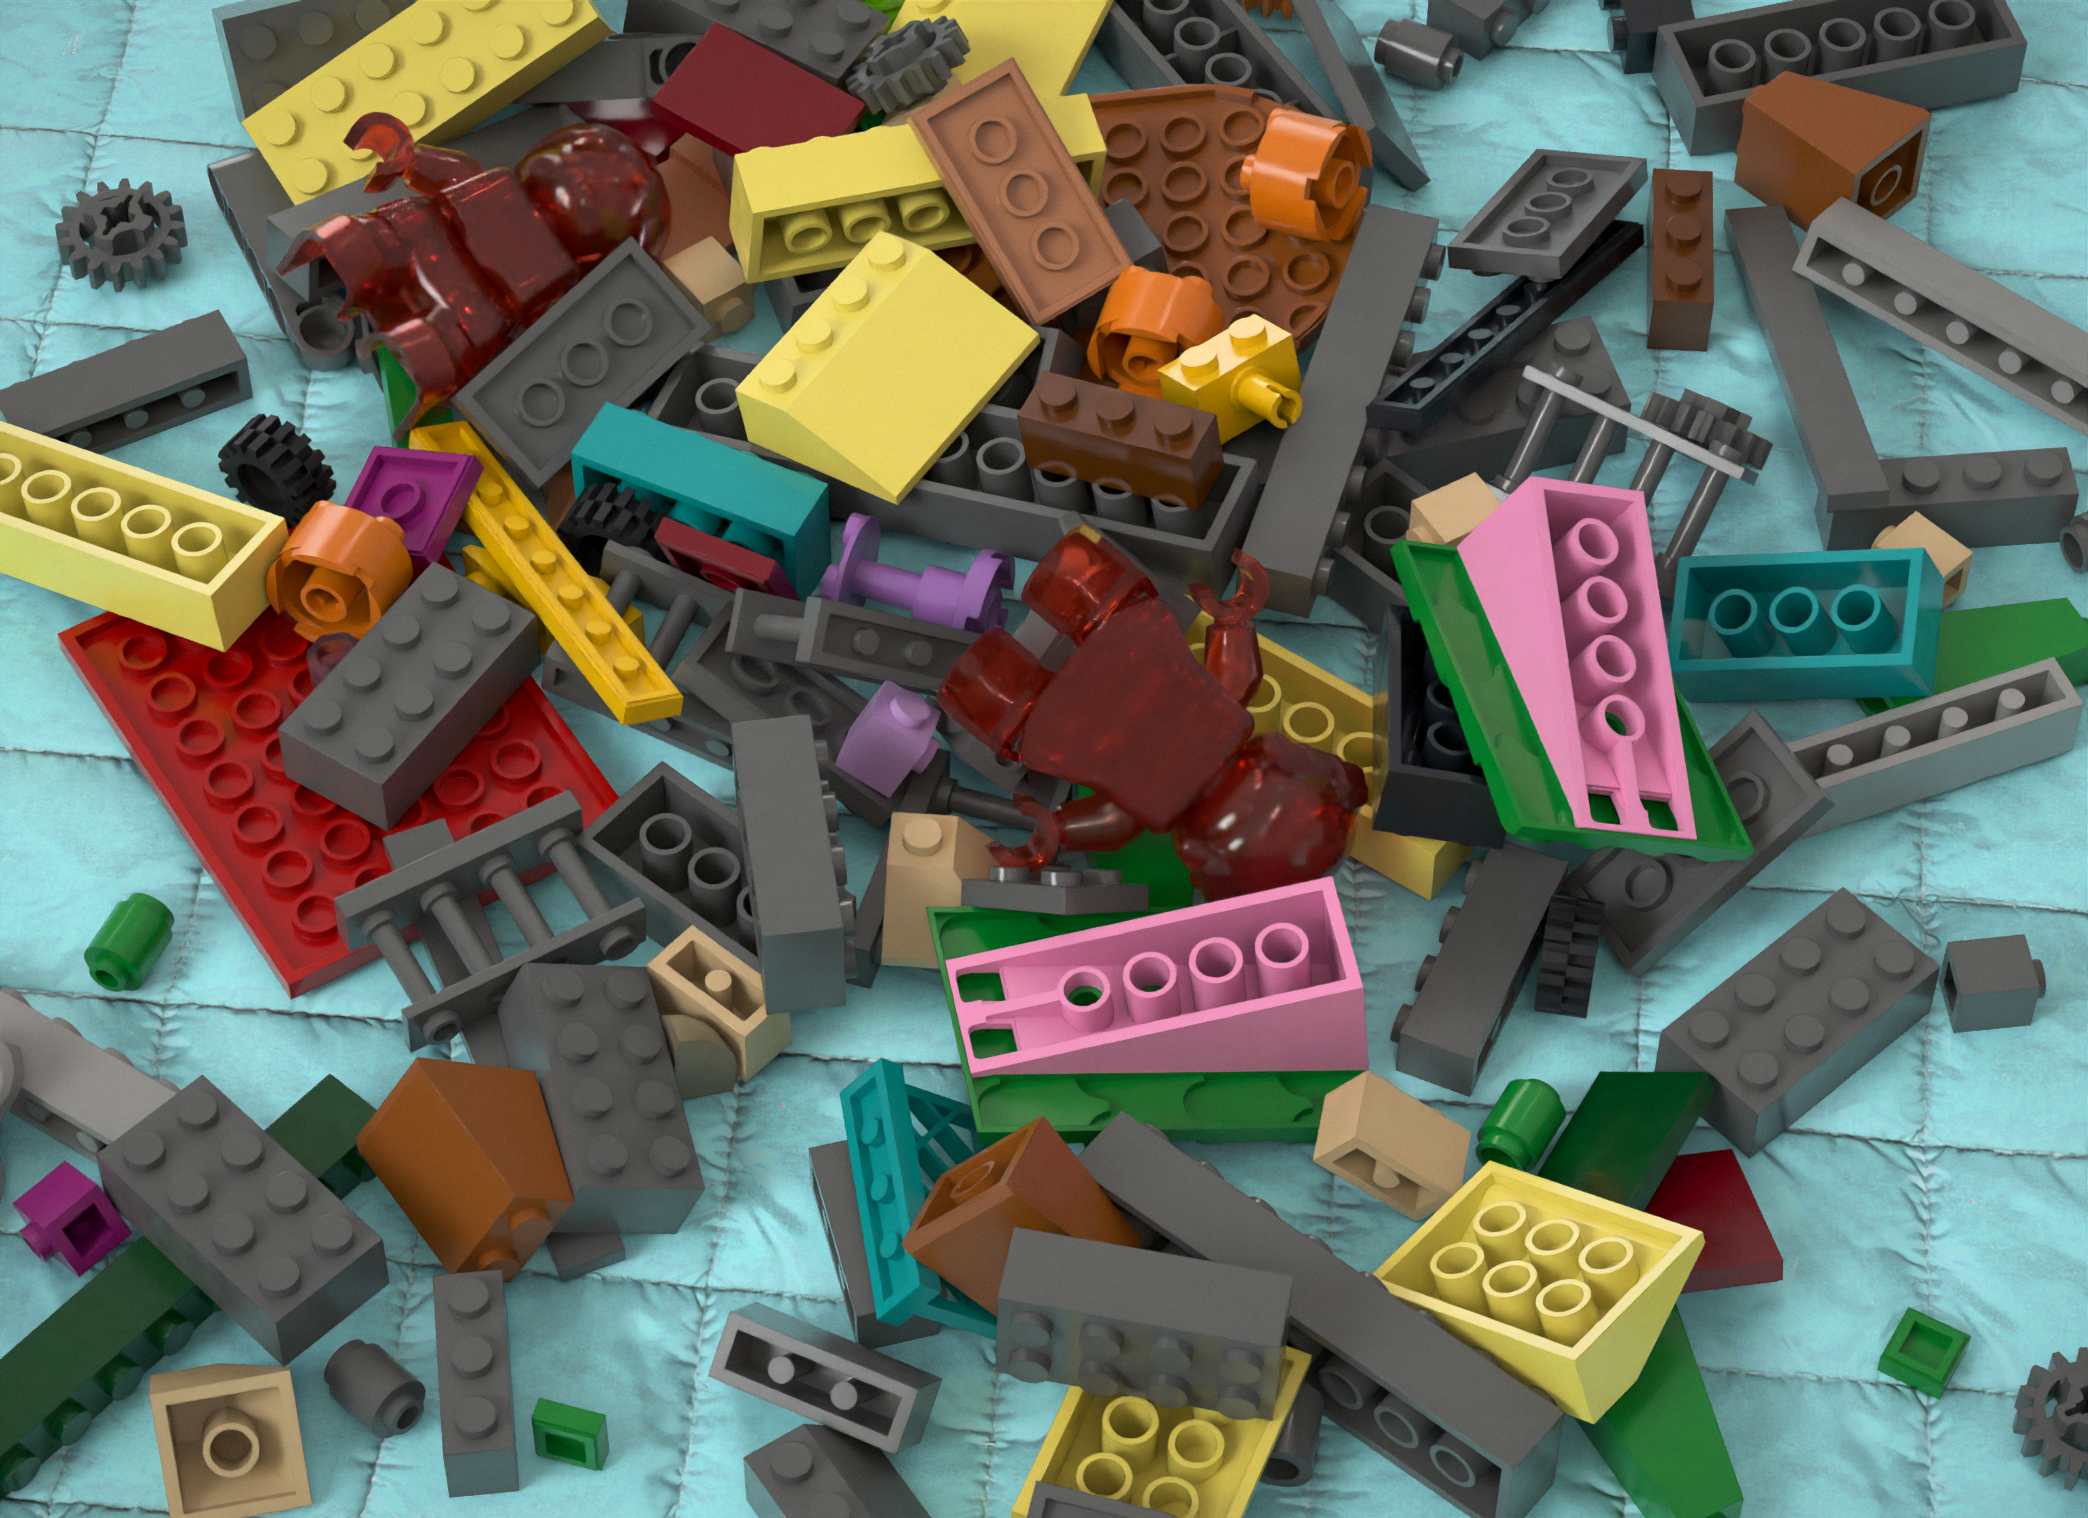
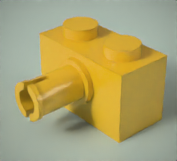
M1256 314L1235 321L1230 325L1229 329L1199 346L1185 350L1179 358L1157 370L1164 401L1216 414L1221 445L1265 419L1275 427L1285 429L1288 427L1286 420L1294 424L1302 412L1303 400L1299 394L1302 380L1292 334Z

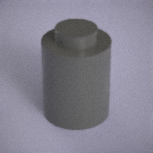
M1305 1378L1259 1481L1262 1483L1281 1487H1296L1309 1482L1313 1476L1324 1398Z

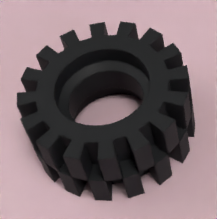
M258 414L222 447L218 454V458L222 461L218 465L221 472L228 474L224 479L228 487L237 488L239 491L235 497L242 504L247 501L254 508L285 518L287 529H290L299 524L303 516L310 511L316 502L328 501L335 494L333 491L336 489V481L330 478L334 472L330 465L321 463L325 458L320 449L313 450L308 445L312 440L305 433L300 437L295 433V425L288 421L281 425L278 416L271 414L269 417H266L265 414Z
M606 482L603 488L599 483L591 484L588 489L584 488L558 526L556 533L559 534L558 538L584 571L590 576L599 578L603 550L608 540L626 547H639L649 552L656 560L668 565L670 561L654 537L663 517L668 518L662 510L654 513L650 509L653 502L647 497H644L641 502L634 498L635 490L625 487L619 493L614 483Z
M1552 893L1537 981L1534 1011L1586 1019L1604 901Z

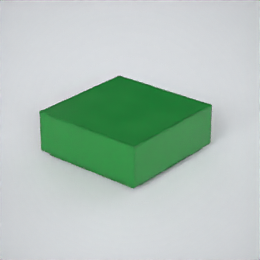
M1908 1307L1880 1356L1877 1371L1940 1400L1968 1350L1971 1336Z
M539 1398L531 1417L536 1454L540 1457L594 1471H602L610 1451L606 1415Z

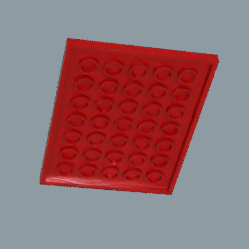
M297 526L288 529L289 538ZM442 553L438 564L457 573ZM413 567V577L410 586L427 568ZM270 604L226 652L110 611H106L58 633L61 651L291 1000L383 956L377 945L370 944L349 952L338 934L334 898L392 872L384 851L383 837L445 818L453 840L457 842L569 789L582 808L584 830L619 799L616 792L530 675L397 824L387 832L285 775L278 728L350 651L329 649L303 638L293 630L298 621L284 608L280 615H278ZM542 862L517 874V877L522 885L526 887L558 872L553 862ZM485 889L476 893L482 908L500 899L495 890ZM414 923L399 930L407 944L420 938Z

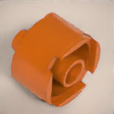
M1274 109L1269 116L1266 132L1259 144L1257 153L1246 157L1240 173L1241 187L1250 191L1251 209L1256 225L1264 229L1318 242L1330 243L1329 239L1341 241L1347 237L1357 223L1367 198L1369 188L1359 186L1361 167L1372 169L1370 139L1366 131L1359 126L1294 110Z
M1139 266L1125 267L1108 291L1087 349V360L1093 373L1101 381L1104 373H1106L1119 383L1117 388L1119 390L1164 401L1157 370L1179 358L1185 350L1203 344L1222 333L1225 329L1224 315L1218 304L1213 300L1214 288L1209 282L1196 276L1179 278L1170 274L1149 272Z
M322 500L316 502L310 511L303 516L268 570L265 588L271 606L278 615H280L284 608L298 621L293 630L303 638L329 649L350 651L410 586L413 577V567L408 551L403 545L405 540L403 529L394 520L387 517L379 516L374 518L359 510L338 506L330 501Z

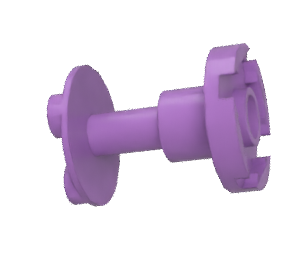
M855 512L849 516L843 533L842 545L845 550L840 565L830 564L827 568L821 586L820 598L864 607L866 600L870 599L912 611L913 619L1001 638L1009 610L1001 608L1003 599L1001 588L1013 591L1015 581V559L1013 555L986 548L982 549L975 558L968 574L929 565L923 575L878 563L881 537L879 519L876 516H866Z

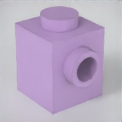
M885 680L850 727L835 766L890 798L910 770L921 774L936 753L940 741L932 737L941 711L929 705L918 694L905 690L894 682Z

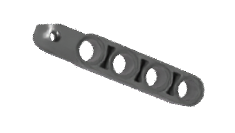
M652 32L612 33L510 104L654 97L704 35L693 32L662 34Z
M256 148L207 164V174L216 202L280 329L285 335H288L299 358L310 369L321 372L336 371L349 364L355 354L356 336L352 316L339 291L308 303L266 266L267 217L295 205L260 150Z

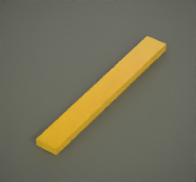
M458 421L411 429L409 449L475 455L482 464L484 470L461 514L462 518L622 726L681 715L684 696L467 421Z

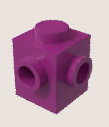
M66 1161L62 1162L12 1203L13 1207L27 1224L19 1231V1234L32 1252L44 1263L54 1257L78 1277L82 1276L132 1234L98 1184Z

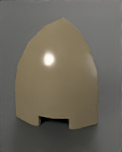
M659 1015L681 1099L686 1100L733 1091L737 1064L735 1054L725 1037L706 1022L686 1015Z

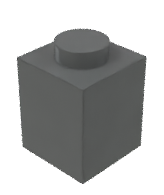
M2025 934L1947 942L1939 983L1953 1033L2030 1026L2037 999L2044 998L2046 979L2041 960H2032Z

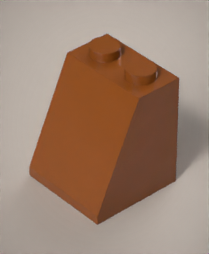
M1789 71L1782 72L1765 86L1758 85L1745 99L1742 106L1744 117L1741 137L1736 146V155L1738 157L1734 183L1767 206L1783 205L1789 221L1806 233L1812 221L1841 196L1884 220L1890 218L1917 196L1932 114L1924 108Z
M417 1057L355 1139L358 1151L449 1274L502 1269L503 1282L510 1283L575 1203L535 1071Z
M1044 1115L941 1174L901 1245L909 1255L927 1268L938 1273L941 1278L997 1317V1297L1014 1227L1139 1248L1143 1240Z

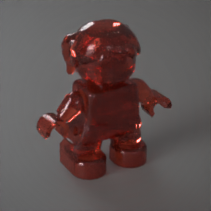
M372 112L360 117L343 140V143L352 151L370 149L378 153L384 161L376 163L365 180L363 192L376 194L387 191L396 184L399 178L405 179L406 188L423 196L398 199L383 204L366 215L350 216L335 214L305 229L297 235L276 270L282 277L322 255H325L346 285L347 290L345 303L336 315L339 321L342 323L363 312L375 331L368 334L360 345L359 349L362 354L366 355L385 345L416 386L417 397L415 403L392 434L393 439L398 443L410 436L411 429L428 426L430 423L440 419L454 405L450 399L482 371L499 349L522 335L627 238L632 236L660 267L661 256L671 235L673 222L672 204L663 176L651 162L647 153L634 140L604 124L578 123L560 128L547 135L546 139H542L532 145L527 150L525 157L516 164L513 170L500 165L485 171L475 159L464 151L420 143L414 148V139L411 132L400 119L388 113Z
M1079 525L1062 537L1043 557L1028 578L1021 593L1023 603L1054 629L1062 634H1067L1077 646V649L1061 668L1054 673L1041 666L1040 661L1033 653L1000 626L993 627L982 634L959 657L944 678L936 695V703L951 718L980 742L987 745L997 755L1017 763L1020 760L1027 768L1090 788L1095 792L1089 796L1058 803L1056 812L1051 813L1039 800L1027 794L1013 793L1014 808L1022 816L1034 818L1035 829L1031 839L1024 845L1016 848L1006 847L998 839L985 845L988 852L1001 866L1029 867V873L1040 870L1053 859L1059 844L1063 852H1117L1130 845L1146 829L1155 835H1163L1171 831L1174 853L1183 866L1190 871L1189 880L1200 891L1206 903L1325 877H1335L1354 847L1357 815L1368 801L1369 788L1366 784L1363 769L1357 764L1345 761L1338 755L1322 751L1305 743L1295 744L1287 735L1280 731L1272 730L1270 732L1253 733L1255 720L1247 708L1260 689L1264 671L1255 623L1247 622V620H1250L1262 610L1268 599L1270 586L1267 572L1257 559L1235 547L1231 561L1239 567L1242 582L1238 592L1227 600H1216L1212 589L1202 582L1188 584L1191 598L1197 606L1214 617V624L1206 627L1204 660L1201 665L1194 657L1166 603L1156 597L1160 595L1147 574L1136 567L1129 558L1103 536L1087 525ZM1143 593L1147 594L1145 596L1140 597L1136 602L1129 604L1139 595ZM1022 732V737L1017 744L1016 750H1014L1015 743Z

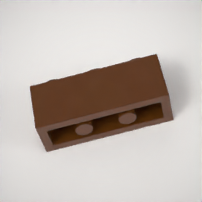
M1653 168L1647 211V349L1707 352L1714 306L1713 171Z
M1043 371L1017 415L1028 467L1195 510H1200L1225 466L1216 414Z

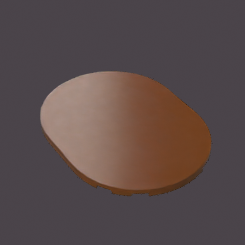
M1188 84L1087 95L1107 149L1098 203L1102 210L1127 196L1162 245L1170 275L1179 278L1196 276L1209 282L1214 288L1213 300L1218 304L1224 315V331L1229 329L1230 325L1235 321L1256 314L1292 334L1296 356L1304 352L1320 337L1364 217L1365 209L1363 207L1357 223L1347 237L1341 241L1329 239L1330 243L1318 242L1257 226L1251 209L1250 191L1243 189L1240 183V173L1244 160L1248 155L1257 153L1272 111L1276 108L1298 112L1303 111L1291 104L1284 106L1272 100L1259 97L1257 91L1252 89L1219 84ZM978 243L932 251L1024 322ZM1054 318L1041 325V327L1060 329L1062 331ZM1096 326L1084 328L1071 335L1072 339L1086 348L1079 380L1117 389L1119 386L1118 382L1106 373H1104L1101 381L1089 366L1087 349Z

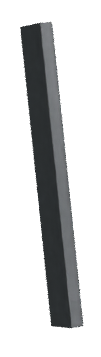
M1613 219L1562 279L1551 282H1534L1529 280L1527 276L1521 275L1366 406L1367 427L1424 434L1645 244L1643 224Z

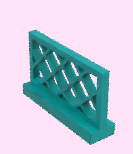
M880 1058L839 1093L877 1320L899 1327L911 1316L917 1315L996 1340L997 1317L941 1278L938 1273L913 1258L901 1245L931 1192L922 1182L920 1167L934 1183H936L941 1174L950 1170L927 1142L934 1138L956 1165L991 1145L979 1144L971 1105L906 1084L902 1065ZM910 1111L928 1131L925 1135L921 1136L913 1127ZM949 1123L970 1130L974 1153L951 1128ZM940 1280L958 1300L957 1302L937 1297L942 1292Z

